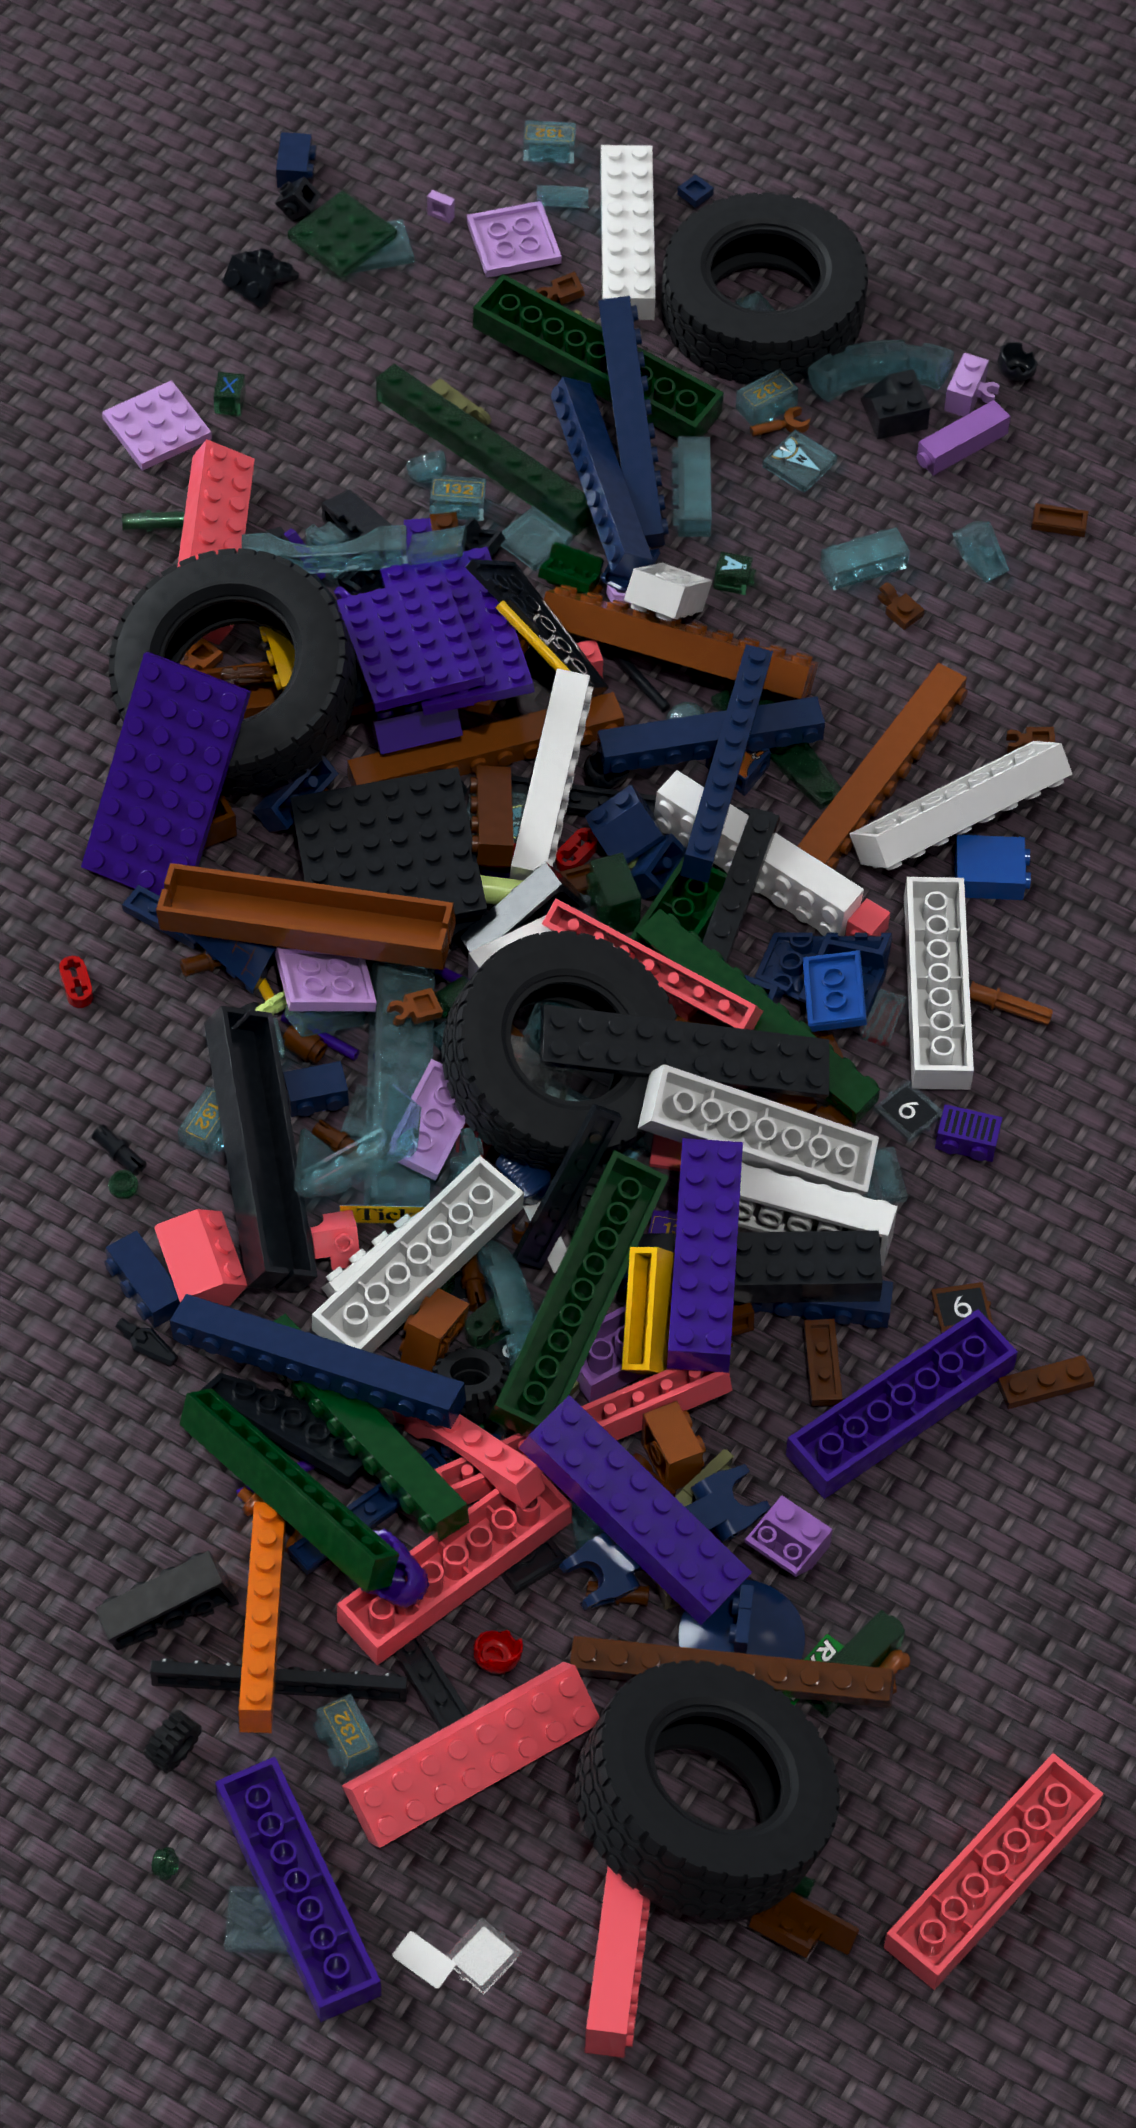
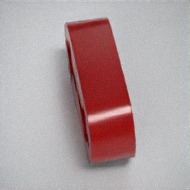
M584 827L578 829L557 850L555 865L559 871L582 866L596 853L599 841L591 828Z
M78 956L65 957L59 964V970L67 1000L73 1007H87L92 1003L93 990L83 959ZM74 967L77 971L76 977H72L69 968ZM80 986L84 995L78 997L75 987Z

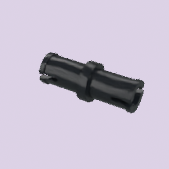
M105 1124L100 1125L99 1128L102 1131L100 1132L96 1129L91 1138L109 1153L108 1156L111 1160L118 1161L132 1176L139 1175L137 1169L142 1172L146 1167V1161L129 1148L130 1144L125 1139L120 1140Z

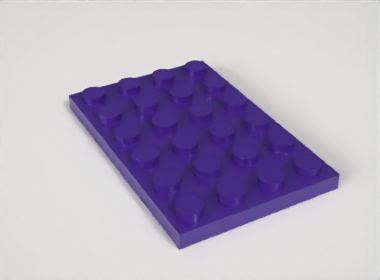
M444 573L337 600L338 610L352 642L355 657L376 712L486 685L484 673Z

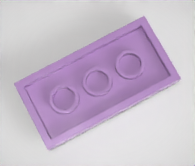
M431 1059L392 1132L382 1155L436 1181L466 1123V1118L464 1115H460L454 1105L455 1098L452 1099L447 1088L448 1080H445L443 1064Z

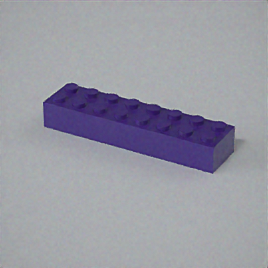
M682 1138L667 1358L668 1369L729 1373L743 1142Z
M977 1309L789 1436L787 1439L786 1456L825 1499L997 1382L998 1378L1004 1377L1013 1371L1018 1351L985 1315Z
M570 1395L520 1445L519 1449L700 1625L752 1573Z
M276 1757L215 1781L217 1799L320 2023L382 1996L381 1980Z

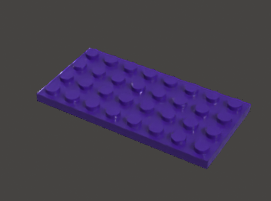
M488 547L474 548L468 551L446 554L430 559H421L416 562L380 569L384 588L444 573L485 676L486 685L419 701L424 716L472 706L477 702L492 699L496 701L535 692L534 683L515 628L495 608L499 602L465 568L472 559L492 560Z
M151 652L144 653L82 861V868L132 888L140 885L160 896L162 889H165L164 881L170 863L199 866L251 691Z

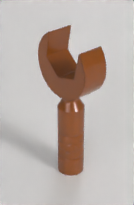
M792 407L785 412L784 420L778 419L750 426V433L753 437L778 431L785 427L791 433L800 434L809 429L811 418L803 422L793 419L802 414V407Z

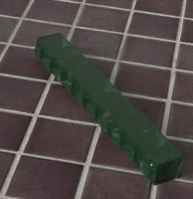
M393 363L376 378V397L378 401L573 535L577 536L594 521L584 492Z

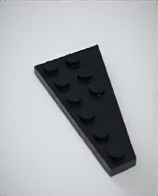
M472 559L465 566L499 603L504 600L572 672L590 675L589 686L594 687L592 695H602L609 688L516 562Z
M219 1373L201 1389L212 1388L267 1438L346 1485H349L365 1470L362 1460L357 1455L352 1456L349 1453L344 1441L339 1436L335 1437L331 1434L326 1422L321 1417L317 1418L314 1416L304 1398L299 1400L285 1396V1391L274 1388L273 1392L256 1387L254 1382ZM394 1422L392 1426L402 1435L404 1425Z

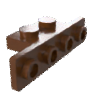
M791 1892L786 1898L770 1909L761 1913L757 1912L752 1916L748 1926L805 1958L808 1957L819 1940L848 1955L859 1933V1928L794 1892Z

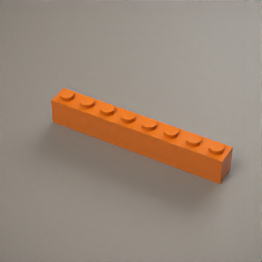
M254 1502L239 1697V1732L272 1733L286 1520L265 1502Z

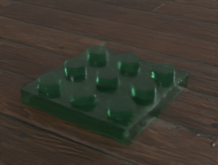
M342 190L288 230L287 234L289 240L341 278H344L397 238V229Z

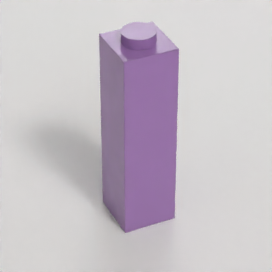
M992 400L919 441L918 463L933 476L1007 435L1011 416L995 400Z

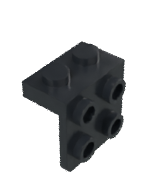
M260 248L255 251L233 254L222 283L260 308L267 307L275 284L297 280L299 272L294 270L290 263L280 261L274 257V253L270 250Z

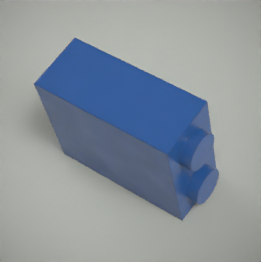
M957 835L954 849L955 878H964L965 898L1023 900L1025 889H1030L1031 872H1026V866L1030 865V849H1025V837Z

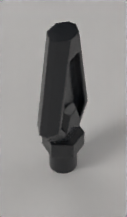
M124 1318L117 1322L116 1328L124 1333V1337L131 1341L133 1351L169 1367L176 1363L178 1359L177 1354L152 1328H140L135 1323H129Z

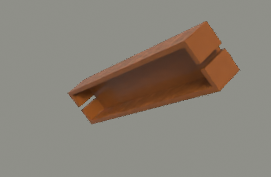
M568 585L556 586L555 589L545 593L544 601L569 633L732 680H736L746 644L773 651L763 689L797 699H803L811 694L819 662L812 661L813 656L800 652H797L796 655L787 654L786 648L777 645H770V647L759 646V640L744 637V640L733 638L734 634L724 630H718L717 632L707 631L708 626L692 622L691 625L681 623V618H672V621H666L656 617L655 612L647 609L646 612L631 609L628 608L629 603L620 600H613V602L603 601L602 595L587 592V595L577 593V588Z
M174 863L169 865L164 881L165 889L161 891L156 908L160 930L438 970H444L449 944H451L456 924L453 902Z

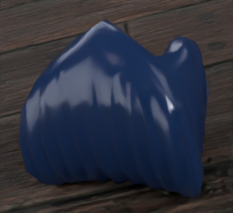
M501 1154L496 1161V1167L500 1173L524 1192L523 1204H537L544 1197L550 1185L551 1171H548V1168L544 1170L532 1168L527 1163L522 1165L510 1160V1156L507 1155L505 1157Z

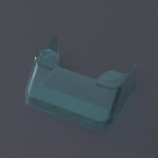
M389 1081L385 1083L381 1128L337 1152H333L331 1148L306 1128L302 1129L300 1132L295 1173V1191L306 1199L342 1194L354 1185L402 1159L412 1156L418 1148L422 1107Z

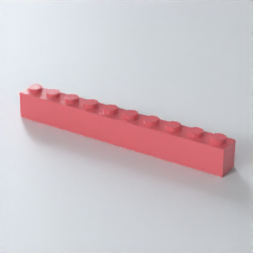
M667 1369L581 1407L617 1441L642 1430L643 1414L675 1401H678L682 1411L689 1410L731 1392L730 1373ZM517 1433L501 1440L527 1457L519 1449L520 1445L527 1438L526 1436ZM464 1457L434 1469L467 1505L482 1499L496 1488Z

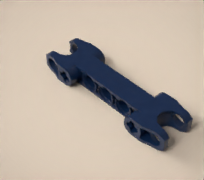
M746 1464L718 1471L691 1487V1491L697 1501L685 1508L710 1532L715 1530L722 1543L745 1532L751 1524L765 1515L771 1508L767 1500L753 1506H744L734 1498L733 1485L741 1481L750 1472ZM605 1532L588 1540L579 1550L559 1565L563 1574L578 1568H587L597 1576L598 1589L590 1593L580 1603L584 1611L614 1603L641 1586L634 1573L642 1570V1568Z

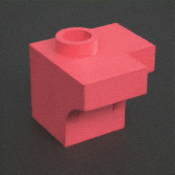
M346 1210L322 1214L323 1222L317 1226L310 1227L315 1259L329 1257L332 1270L339 1266L342 1269L347 1268L351 1264L348 1259L360 1250L353 1211Z

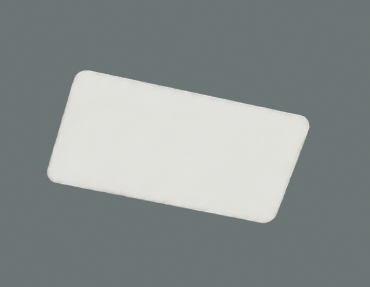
M412 1931L406 1935L392 1955L393 1958L435 1988H439L456 1966L453 1960Z

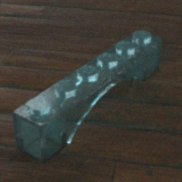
M406 525L379 526L368 534L354 540L325 546L292 543L280 539L271 533L242 534L241 549H254L257 553L260 550L275 554L276 557L281 556L292 561L294 565L297 564L309 572V574L380 570L393 565L401 566L408 563Z

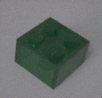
M623 852L590 861L589 873L586 874L589 889L585 890L588 905L590 907L594 906L596 911L594 914L595 919L622 934L633 932L640 922L641 895Z

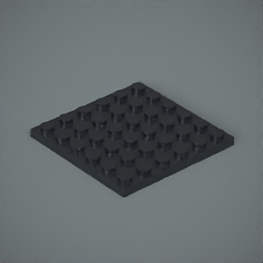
M458 767L290 797L305 882L453 902L456 920L488 915L476 853H471L472 832Z

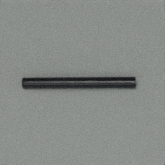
M597 641L661 712L664 713L669 710L671 705L617 646Z

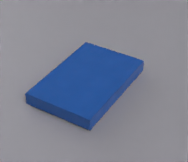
M860 950L803 957L807 1021L812 1032L867 1025Z

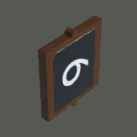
M983 1282L931 1289L935 1308L933 1315L937 1316L941 1334L977 1309L993 1324L989 1309L991 1302L987 1301Z

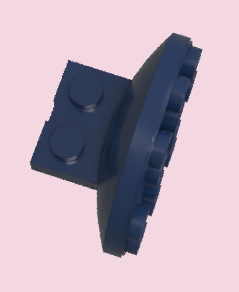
M744 1580L702 1625L684 1611L679 1625L678 1646L802 1660L805 1647V1630L797 1609L785 1595L764 1583Z

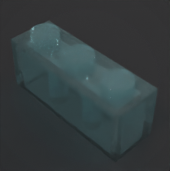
M897 527L822 549L820 568L832 590H836L906 569L908 567L909 549Z

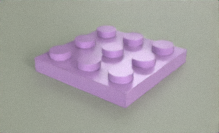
M541 201L467 215V225L486 278L561 264L562 256Z
M172 380L102 412L103 420L142 471L204 443L206 439H212L210 429Z
M276 946L275 957L289 1011L375 1012L377 1001L365 959Z

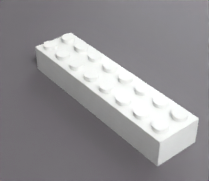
M601 145L602 300L630 296L631 306L637 305L638 319L654 320L655 254L652 146Z
M557 668L509 879L524 881L545 861L552 867L555 864L558 842L561 838L569 794L572 789L575 768L579 759L581 741H583L585 724L591 706L594 687L589 686L590 675Z
M1032 741L849 834L861 865L892 870L901 866V861L908 857H919L926 852V848L932 845H943L949 841L948 837L970 831L972 829L971 825L977 822L984 823L995 818V813L1001 810L1008 811L1018 806L1017 802L1039 796L1041 794L1040 790L1046 787L1053 788L1064 783V778L1072 775V771L1062 743Z
M676 770L657 791L654 817L663 833H672L687 848L704 787ZM731 804L714 860V864L724 869L727 874L749 815ZM775 833L754 892L766 896L777 907L784 908L794 914L799 921L808 923L823 936H826V933H838L839 936H844L848 919L861 905L864 889Z
M907 877L904 892L912 1089L970 1090L974 1066L964 878Z
M665 1064L651 1071L649 1075L638 1129L682 1143V1138L743 1142L742 1162L746 1165L760 1169H771L775 1173L789 1177L797 1176L807 1182L818 1185L826 1184L833 1189L855 1192L861 1196L868 1193L879 1140L878 1136Z
M479 1155L312 1314V1330L320 1337L373 1353L411 1314H414L419 1309L425 1297H431L438 1288H441L523 1209L524 1192Z

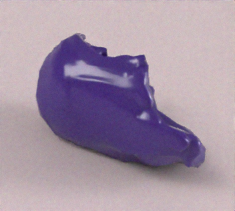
M386 1529L374 1530L377 1535L399 1553V1558L391 1586L366 1593L378 1595L380 1598L400 1608H407L416 1604L428 1590V1574L414 1556L411 1555L405 1545L391 1532H388Z

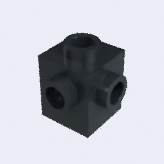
M302 177L292 183L286 182L280 188V195L275 204L291 221H294L300 217L306 218L309 216L322 194L305 177Z

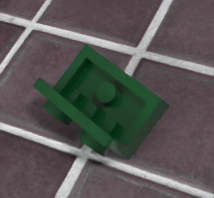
M554 542L549 558L539 568L538 577L545 579L552 585L572 586L577 588V593L587 594L599 583L604 559Z

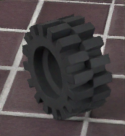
M181 1710L171 1713L169 1718L162 1722V1726H158L155 1730V1735L149 1739L150 1743L146 1745V1751L144 1752L145 1757L165 1773L173 1771L175 1767L177 1768L180 1765L182 1759L185 1760L188 1757V1752L193 1750V1745L199 1740L198 1736L202 1732V1726Z

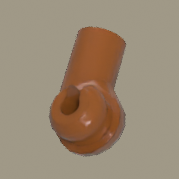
M902 1650L891 1651L879 1665V1668L893 1669V1694L897 1692L895 1674L899 1669L904 1670L910 1665V1656L902 1652Z

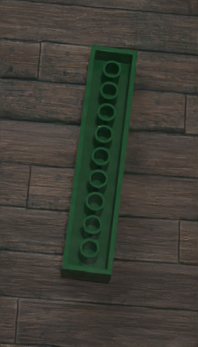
M502 274L473 307V328L563 377L590 383L594 394L612 403L602 327ZM637 346L638 352H643L645 368H640L641 376L647 375L649 391L644 392V399H650L652 415H647L648 423L653 422L655 427L694 447L722 413L724 392Z
M615 1150L613 1151L488 1419L528 1437L570 1395L629 1266L630 1247L638 1246L669 1176Z

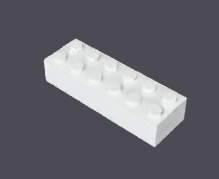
M742 1162L739 1227L757 1232L879 1230L881 1266H884L893 1238L898 1206L892 1205L885 1200H873L862 1197L855 1192L840 1191L826 1184L818 1185L804 1181L797 1176H785L775 1173L771 1169H760Z

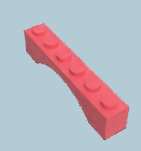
M392 1410L396 1423L404 1425L406 1432L417 1439H432L453 1449L475 1466L503 1496L524 1509L545 1490L538 1466L461 1414L457 1417L452 1428L448 1429L442 1426H433L421 1419L403 1416L399 1412Z

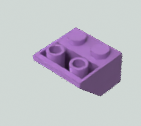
M781 1495L747 1536L745 1543L797 1577L812 1569L830 1547L833 1529Z

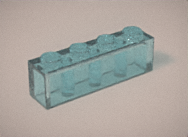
M678 436L677 447H672V463H677V468L672 469V484H677V488H673V505H678V509H673V525L678 526V537H711L710 437Z

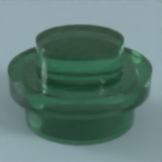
M119 1170L109 1179L108 1188L114 1197L127 1199L137 1192L138 1180L130 1171Z
M165 1847L164 1849L156 1850L151 1868L153 1875L159 1876L161 1880H169L178 1870L179 1857L175 1854L173 1848Z

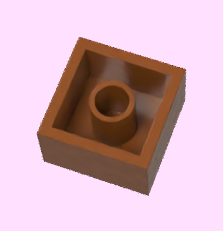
M678 1401L644 1413L641 1444L658 1477L673 1490L686 1486L702 1470V1467H704L703 1453L706 1452L700 1435L695 1436L691 1428L693 1424L688 1411H682Z

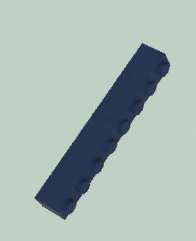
M818 697L759 705L746 751L756 752L764 748L787 747L792 744L813 743L823 740L825 721ZM726 711L598 730L597 749L604 774L621 773L640 768L648 769L652 766L665 764L674 765L679 762L704 760L713 757Z

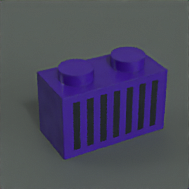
M945 1104L937 1133L935 1149L942 1150L947 1154L968 1156L977 1161L986 1160L993 1162L1003 1117Z

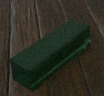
M881 1610L829 1663L879 1668V1665L891 1651L897 1650L903 1644L905 1629L895 1616H888ZM805 1699L827 1719L843 1704Z

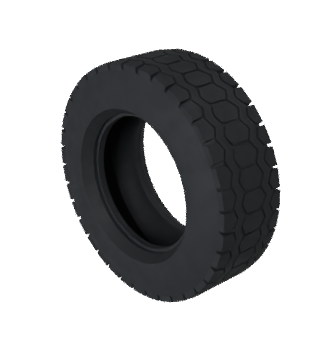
M235 548L220 549L217 555L215 550L198 554L199 559L196 560L195 556L180 561L179 567L174 564L162 571L163 577L160 578L159 575L154 577L145 585L147 590L142 588L133 598V605L129 604L123 613L121 621H119L115 630L109 654V680L113 700L124 722L145 652H151L180 664L192 645L203 636L221 627L233 624H256L278 632L295 649L292 675L284 691L271 705L258 714L243 719L220 795L223 794L229 797L231 793L232 797L249 796V792H252L253 795L270 791L269 787L272 786L274 790L289 783L287 779L294 781L307 773L306 768L311 770L323 760L321 755L326 757L336 745L335 740L338 741L343 734L346 723L348 724L354 709L353 705H355L357 694V662L354 648L340 612L328 592L309 572L297 564L294 565L292 561L281 556L276 557L272 553L260 550L257 553L254 549L239 548L238 552Z

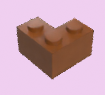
M440 1288L431 1297H425L419 1307V1311L415 1315L411 1314L405 1322L403 1329L406 1331V1336L399 1348V1351L402 1352L400 1362L432 1372L433 1366H436V1361L439 1358H444V1354L449 1352L451 1341L465 1326L470 1304Z

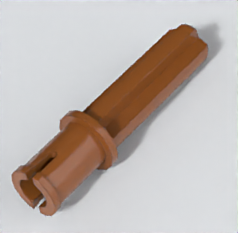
M972 981L970 986L971 1000L991 1006V1010L997 1008L1043 1025L1050 1023L1053 1015L1052 1009L1001 992V988L995 990Z

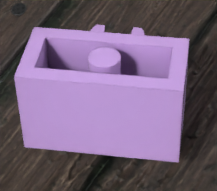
M967 353L963 354L947 388L944 411L964 417L973 411L978 398H981L985 403L995 400V394L999 393L1000 385L995 382L985 383L989 360Z

